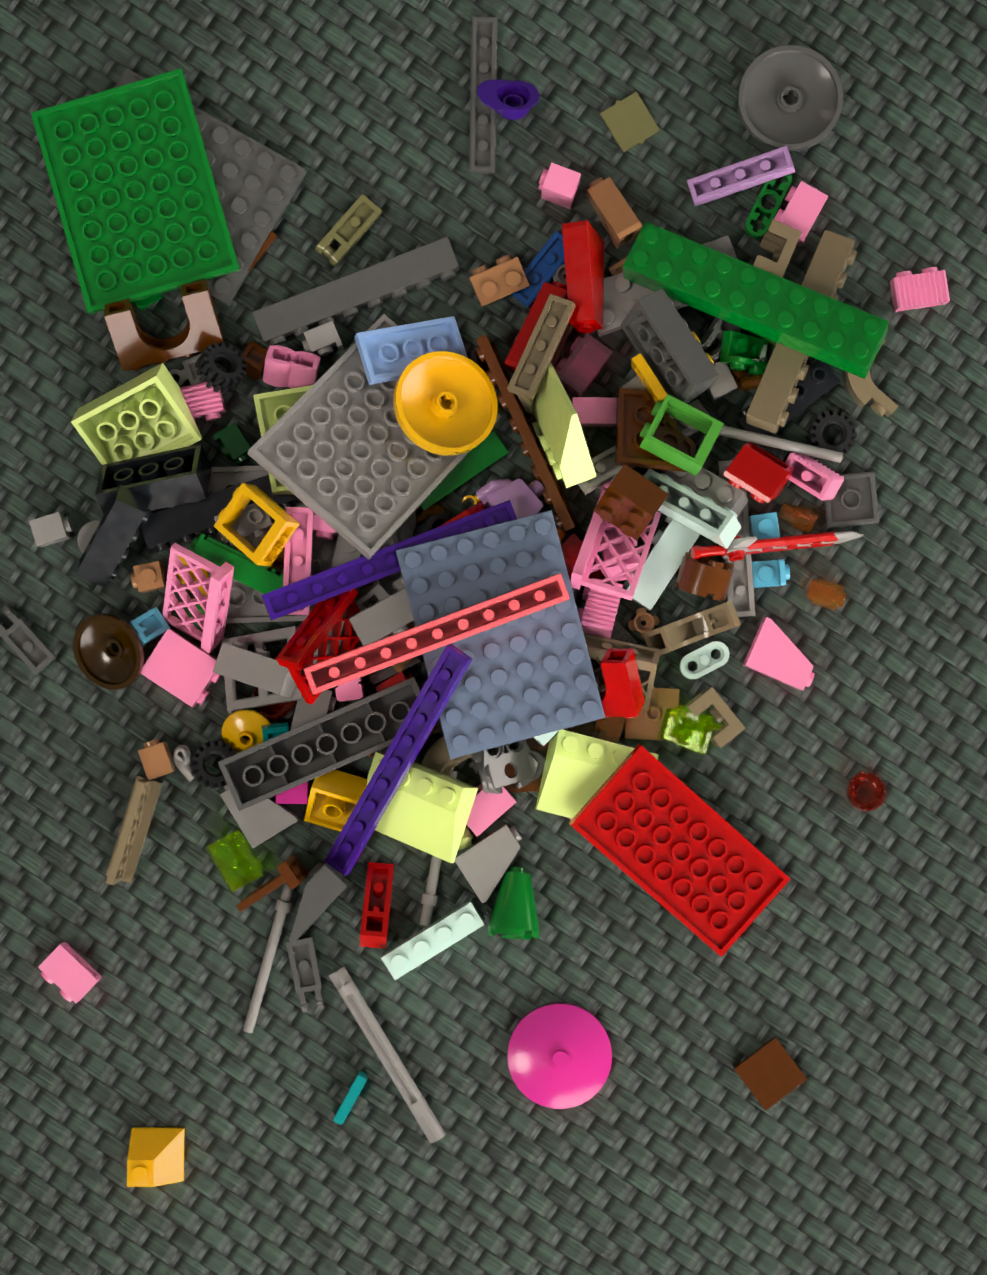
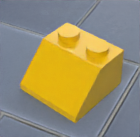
M332 770L316 777L311 787L304 821L341 832L367 787V779L338 770Z

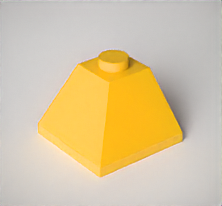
M132 1127L127 1158V1187H155L184 1181L185 1128Z

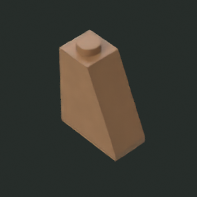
M600 177L588 185L590 188L587 189L586 196L616 249L637 238L642 225L612 179L608 177L603 180Z

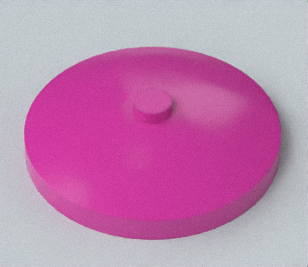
M557 1002L533 1009L518 1022L509 1040L507 1059L514 1083L527 1098L541 1106L565 1109L583 1104L596 1095L603 1087L611 1069L612 1050L607 1032L593 1014L577 1005Z

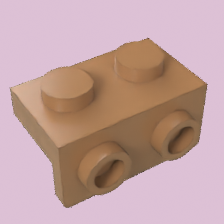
M510 254L495 260L497 265L488 269L485 264L472 270L473 276L468 277L474 288L481 307L530 286L518 257L511 258Z

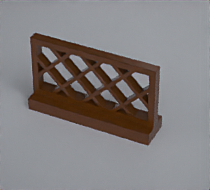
M295 853L287 857L276 867L280 874L248 894L236 905L240 912L285 882L292 890L304 881L308 872Z

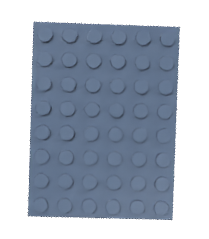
M552 510L396 550L415 626L559 573L562 575L570 597L569 600L451 643L471 657L472 661L439 717L450 759L605 718ZM446 645L422 654L428 677Z

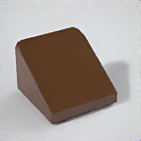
M253 341L249 342L239 357L243 356L245 359L243 364H247L246 375L259 380L264 372L265 357L268 350Z

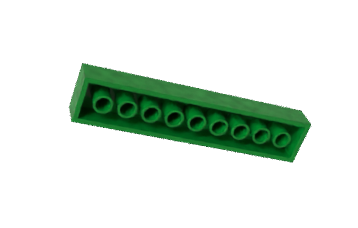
M648 222L644 223L623 264L624 279L654 292L663 288L666 295L673 300L863 379L866 378L887 334L889 324L887 320Z

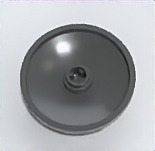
M798 45L775 47L759 55L745 71L738 90L739 114L748 132L756 140L769 148L778 149L787 146L789 152L804 150L822 141L837 123L843 105L842 84L835 68L818 52Z

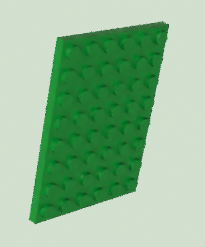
M182 68L31 113L89 314L104 311L105 304L130 298L131 302L181 288V285L203 279L209 280L240 270Z

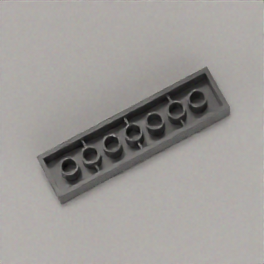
M416 678L407 679L219 761L218 764L238 810L241 811L390 746L421 691Z

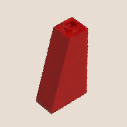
M587 220L562 224L567 297L576 306L569 322L578 332L592 333L594 330L603 329L604 240Z
M553 281L552 284L543 283L504 363L513 374L549 295L553 294L568 300L566 285Z

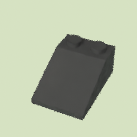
M319 862L307 874L310 880L305 885L289 938V942L292 945L351 882L328 863L323 865Z

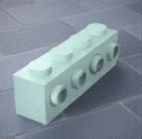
M648 469L643 476L669 494L659 508V512L724 548H728L741 529V525L737 520V514L727 507L722 508L716 505L709 497L704 495L701 497L690 487L684 484L679 485L664 473L659 474L652 469Z

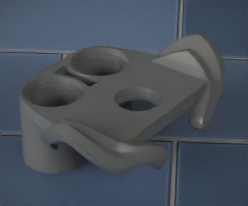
M525 739L471 754L475 761L480 762L478 763V772L481 777L483 792L491 794H502L503 786L517 783L518 789L528 785L543 774L546 760L542 753L530 749ZM508 763L514 767L515 773L512 778H508L504 771Z

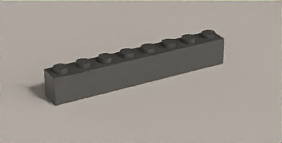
M447 236L252 313L266 345H280L286 342V337L294 334L296 337L303 336V332L310 330V328L317 325L321 326L330 321L334 323V319L341 316L350 318L359 313L358 310L366 306L369 309L376 308L383 304L382 300L389 297H392L393 300L399 299L407 295V291L416 287L417 290H422L431 286V281L441 278L442 281L448 280L456 276L455 272L459 271V265Z

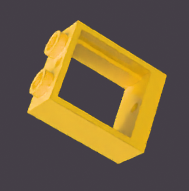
M242 483L233 492V498L227 507L219 513L214 527L256 565L271 567L300 523L259 487ZM250 500H253L275 520L257 549L232 528Z

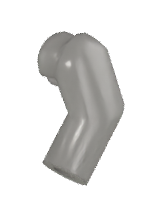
M185 745L177 746L174 749V765L191 782L195 779L194 775H191V751Z

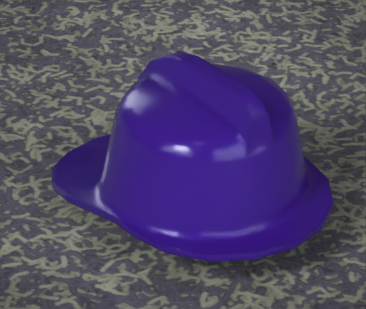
M486 80L477 88L479 99L508 120H518L525 117L530 108L539 101L537 88L525 81Z

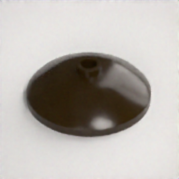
M102 613L90 616L78 626L73 639L74 656L79 668L91 682L105 689L118 690L129 686L139 677L144 663L143 648L139 637L128 623L117 616Z

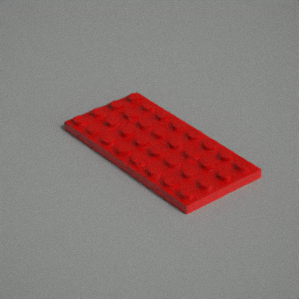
M640 744L635 747L569 822L577 832L721 957L790 880L783 871Z

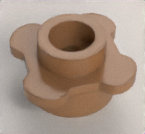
M638 608L636 616L633 620L629 621L628 627L632 631L636 630L639 632L641 637L644 638V633L651 631L654 626L659 624V618L656 615L652 616L647 613L645 608ZM643 620L646 621V625L644 626L641 624V621Z

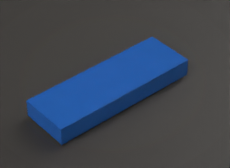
M556 230L524 270L530 286L510 294L526 308H529L534 302L543 283H549L557 269L565 263L563 235Z

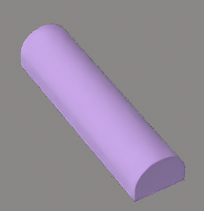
M784 146L688 179L687 183L696 207L795 173V168L788 147Z

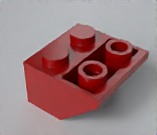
M748 442L725 470L723 476L728 478L727 481L732 486L738 489L743 487L751 492L750 496L760 503H764V501L769 503L779 496L794 468L754 443Z

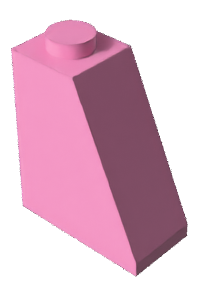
M764 617L743 666L798 690H804L805 686L809 688L815 675L812 672L814 666L772 619Z

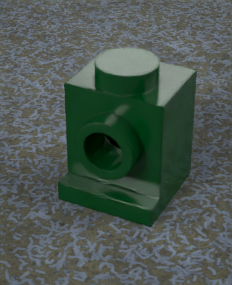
M235 422L213 435L216 442H223L220 448L227 459L232 457L237 465H241L251 458L247 454L251 446Z

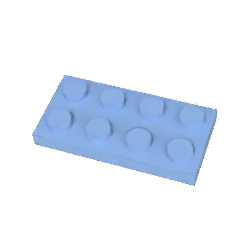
M454 316L359 332L354 337L369 385L398 380L401 373L412 361L430 352L448 351L467 357Z

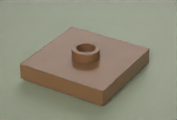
M653 688L649 710L641 709L638 717L625 718L624 738L677 741L680 689Z

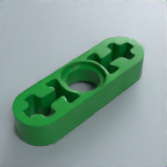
M792 174L783 177L786 183L782 182L777 191L772 190L776 179L765 182L745 222V232L749 237L758 239L763 237L768 231L792 182ZM764 196L774 198L776 204L773 209H765L761 205V199ZM760 213L770 216V219L764 216L760 225L764 228L763 230L758 229L757 232L752 230L753 225L750 222L755 223Z

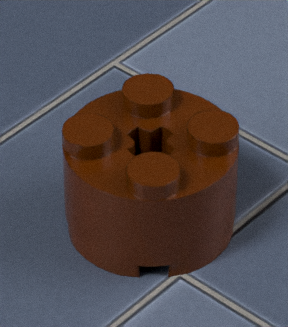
M685 552L675 587L698 596L712 595L714 600L725 601L734 571V564L722 560H711V557L692 559L691 553Z

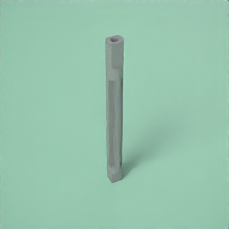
M345 967L337 969L329 977L429 1142L433 1143L440 1140L446 1133Z

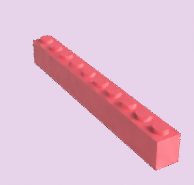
M561 573L555 574L304 667L303 669L314 695L569 600L570 597Z

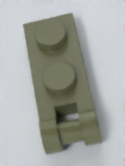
M362 194L319 242L315 250L320 255L324 254L327 256L329 263L336 267L383 213L382 210ZM334 240L341 245L337 251L330 246Z

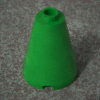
M511 867L510 872H505L488 925L487 935L495 937V933L502 934V938L531 940L532 934L533 938L539 939L540 932L531 874L526 873L525 868Z

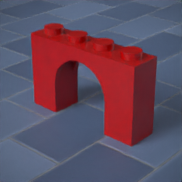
M608 649L601 661L606 690L599 693L605 718L638 717L645 700L634 649Z

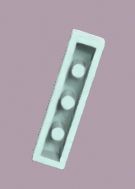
M668 516L665 521L669 524L663 532L658 530L653 537L652 544H654V547L647 555L632 598L633 601L648 611L653 608L681 565L685 552L690 551L700 535ZM626 580L623 584V587L626 588V590L630 589L631 585L628 582V580Z
M470 899L431 923L430 926L423 928L383 953L381 959L394 980L482 927L485 925V921Z

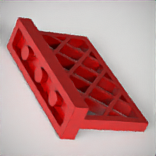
M356 588L318 602L276 657L280 666L288 668L300 693L308 704H313L321 692L313 695L312 691L309 690L310 685L305 672L303 674L300 673L303 667L313 665V660H317L318 663L353 650L359 642L356 632L354 631L352 634L353 627L348 618L360 612L354 600L358 595ZM347 609L346 617H343V613ZM342 621H345L344 634L340 635ZM331 640L330 653L326 654L327 642ZM339 640H343L342 649L338 653ZM318 648V655H314V652Z

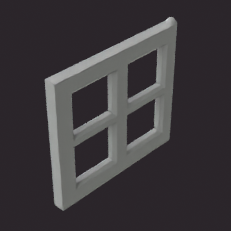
M292 626L232 638L224 637L221 641V646L223 642L232 645L233 641H237L249 646L254 645V650L258 648L266 651V642L287 639L288 643L298 627ZM224 676L227 712L229 714H232L233 711L304 699L297 685H295L291 698L275 693L270 694L269 691L258 688L259 696L237 700L235 680Z

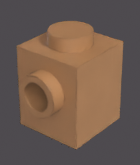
M155 561L133 566L134 573H131V581L133 587L138 588V592L146 593L166 588L167 577L163 562Z
M159 739L143 743L144 749L138 750L148 780L177 771L167 741L160 743Z

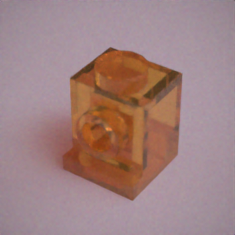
M607 717L597 720L594 731L598 732L597 739L618 744L626 718Z

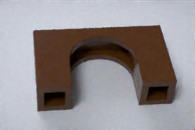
M206 279L181 285V297L188 316V322L185 328L173 337L156 338L145 333L137 322L130 298L104 305V318L123 371L139 370L145 365L161 364L177 357H190L194 353L204 351L208 345H212L214 342H217L218 345L224 342L222 328Z

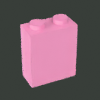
M167 629L141 671L142 675L191 707H195L197 703L202 705L209 695L207 688L210 683H216L221 675L213 673L217 658L204 652L200 647L172 629Z

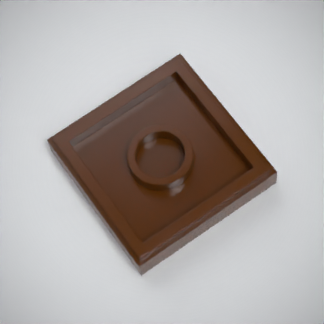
M775 1036L733 1067L765 1111L807 1080Z

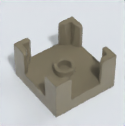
M773 219L768 232L764 234L760 243L762 249L774 253L772 259L770 260L758 255L753 266L783 277L802 232Z
M706 687L683 707L690 715L698 716L709 706L712 708L709 711L718 723L722 721L723 724L709 735V739L716 747L722 748L741 733L745 727L714 688Z

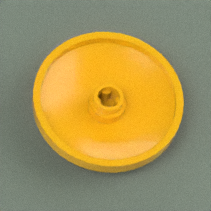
M436 351L416 358L399 376L393 394L394 412L403 432L422 449L438 455H459L476 448L489 435L497 418V396L489 377L475 362L454 352Z

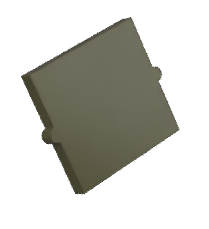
M637 92L621 101L617 100L615 105L600 113L601 118L622 153L638 144L643 145L644 140L660 132Z

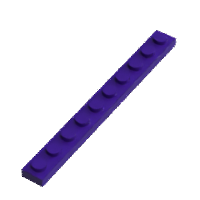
M508 500L380 549L370 560L362 556L263 594L261 597L270 620H274L400 571L396 550L516 520L517 517L511 501Z
M453 644L446 645L325 859L326 863L343 876L350 874L472 661L471 657Z

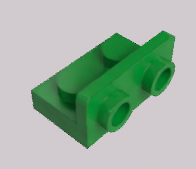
M724 331L720 362L729 364L732 370L745 371L748 369L749 374L762 376L768 365L765 363L768 341L735 331Z

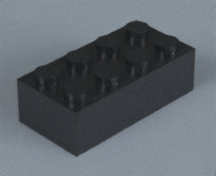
M202 444L104 464L101 468L95 496L103 514L120 485L150 497L147 508L151 509V511L161 508H173L189 502L197 503L207 498L212 468Z

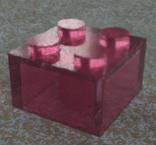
M586 333L583 339L578 336L570 347L569 353L571 355L568 360L563 357L555 368L565 391L573 397H583L610 360L613 351L588 333Z

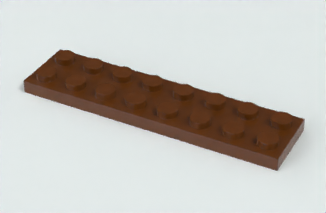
M486 334L477 338L476 340L479 346L475 347L481 361H484L485 364L487 363L490 368L486 372L492 385L500 389L501 393L497 395L502 407L507 409V411L509 410L512 415L509 418L510 425L513 431L520 434L523 439L520 442V446L525 456L531 457L533 460L532 472L536 480L542 481L546 488L542 490V493L548 505H553L557 512L553 514V517L559 529L564 528L565 531H572L580 527L559 481L551 470L546 453L543 451L539 438H537L527 412H525L518 396L507 389L511 378L493 339Z

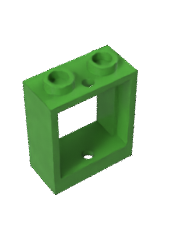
M667 394L663 402L659 400L656 402L651 412V415L655 417L652 423L646 422L639 435L644 439L639 447L697 476L724 423ZM664 413L705 434L694 458L653 437Z

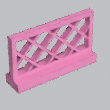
M602 489L598 502L606 490ZM594 512L572 571L571 587L580 590L582 585L632 601L660 520L661 512H656L652 518V524L648 525L640 535L645 545L634 548L630 541L632 537L625 535L619 528L603 520L599 514ZM616 528L620 537L609 540L605 531ZM624 542L629 551L618 555L613 546ZM608 548L613 558L602 562L597 553ZM633 556L638 566L627 569L622 560ZM617 563L622 572L611 576L606 567ZM601 570L606 579L596 581L590 579L589 576L590 573ZM626 577L631 585L630 589L619 588L615 581Z
M286 507V512L300 524L285 545L283 587L311 576L314 512L310 508ZM310 606L287 615H309Z
M174 543L170 548L162 616L168 624L201 641V650L210 654L224 639L234 566L225 562L220 567ZM178 555L183 557L188 565L184 566ZM200 568L210 572V577L206 578ZM192 570L198 580L194 581L188 571ZM180 573L185 584H181L176 574ZM202 585L208 596H203L198 586ZM185 589H190L195 599H191ZM174 592H178L183 602L178 601ZM196 604H200L205 614L200 613ZM184 607H188L193 617L188 616ZM175 610L181 619L171 615V611ZM193 622H197L203 632L197 629Z

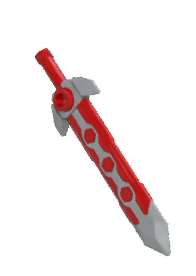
M833 531L757 539V536L745 538L735 536L727 549L721 545L692 546L691 557L692 559H699L700 557L722 555L723 559L739 561L745 558V554L832 546L862 537L863 534L853 531Z

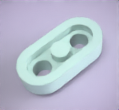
M710 642L686 654L680 661V672L688 679L700 678L725 665L729 659V649L722 642ZM717 649L720 652L718 659L711 657L712 650ZM690 661H694L697 664L695 671L688 669Z

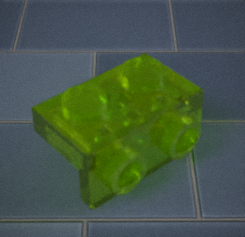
M678 705L677 709H666L658 738L697 754L706 755L712 731H720L722 725L714 723V718L705 714L694 716L687 707Z
M239 830L206 846L230 893L263 876L261 872L263 867L260 860L256 856H252L248 848L250 843L244 833L240 834Z

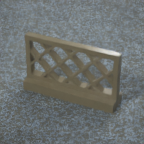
M550 294L507 387L509 392L518 396L525 412L533 414L537 391L550 362L553 367L555 366L573 326L569 320L576 307L575 303Z
M584 633L590 659H595L598 662V665L593 667L594 673L602 669L601 661L608 649H634L638 669L650 671V676L643 680L640 679L643 693L646 695L642 709L649 710L661 650ZM595 676L599 693L605 691V681L600 682Z
M140 775L136 776L106 873L107 884L115 885L120 881L133 882L161 792L162 782L153 779L148 780Z

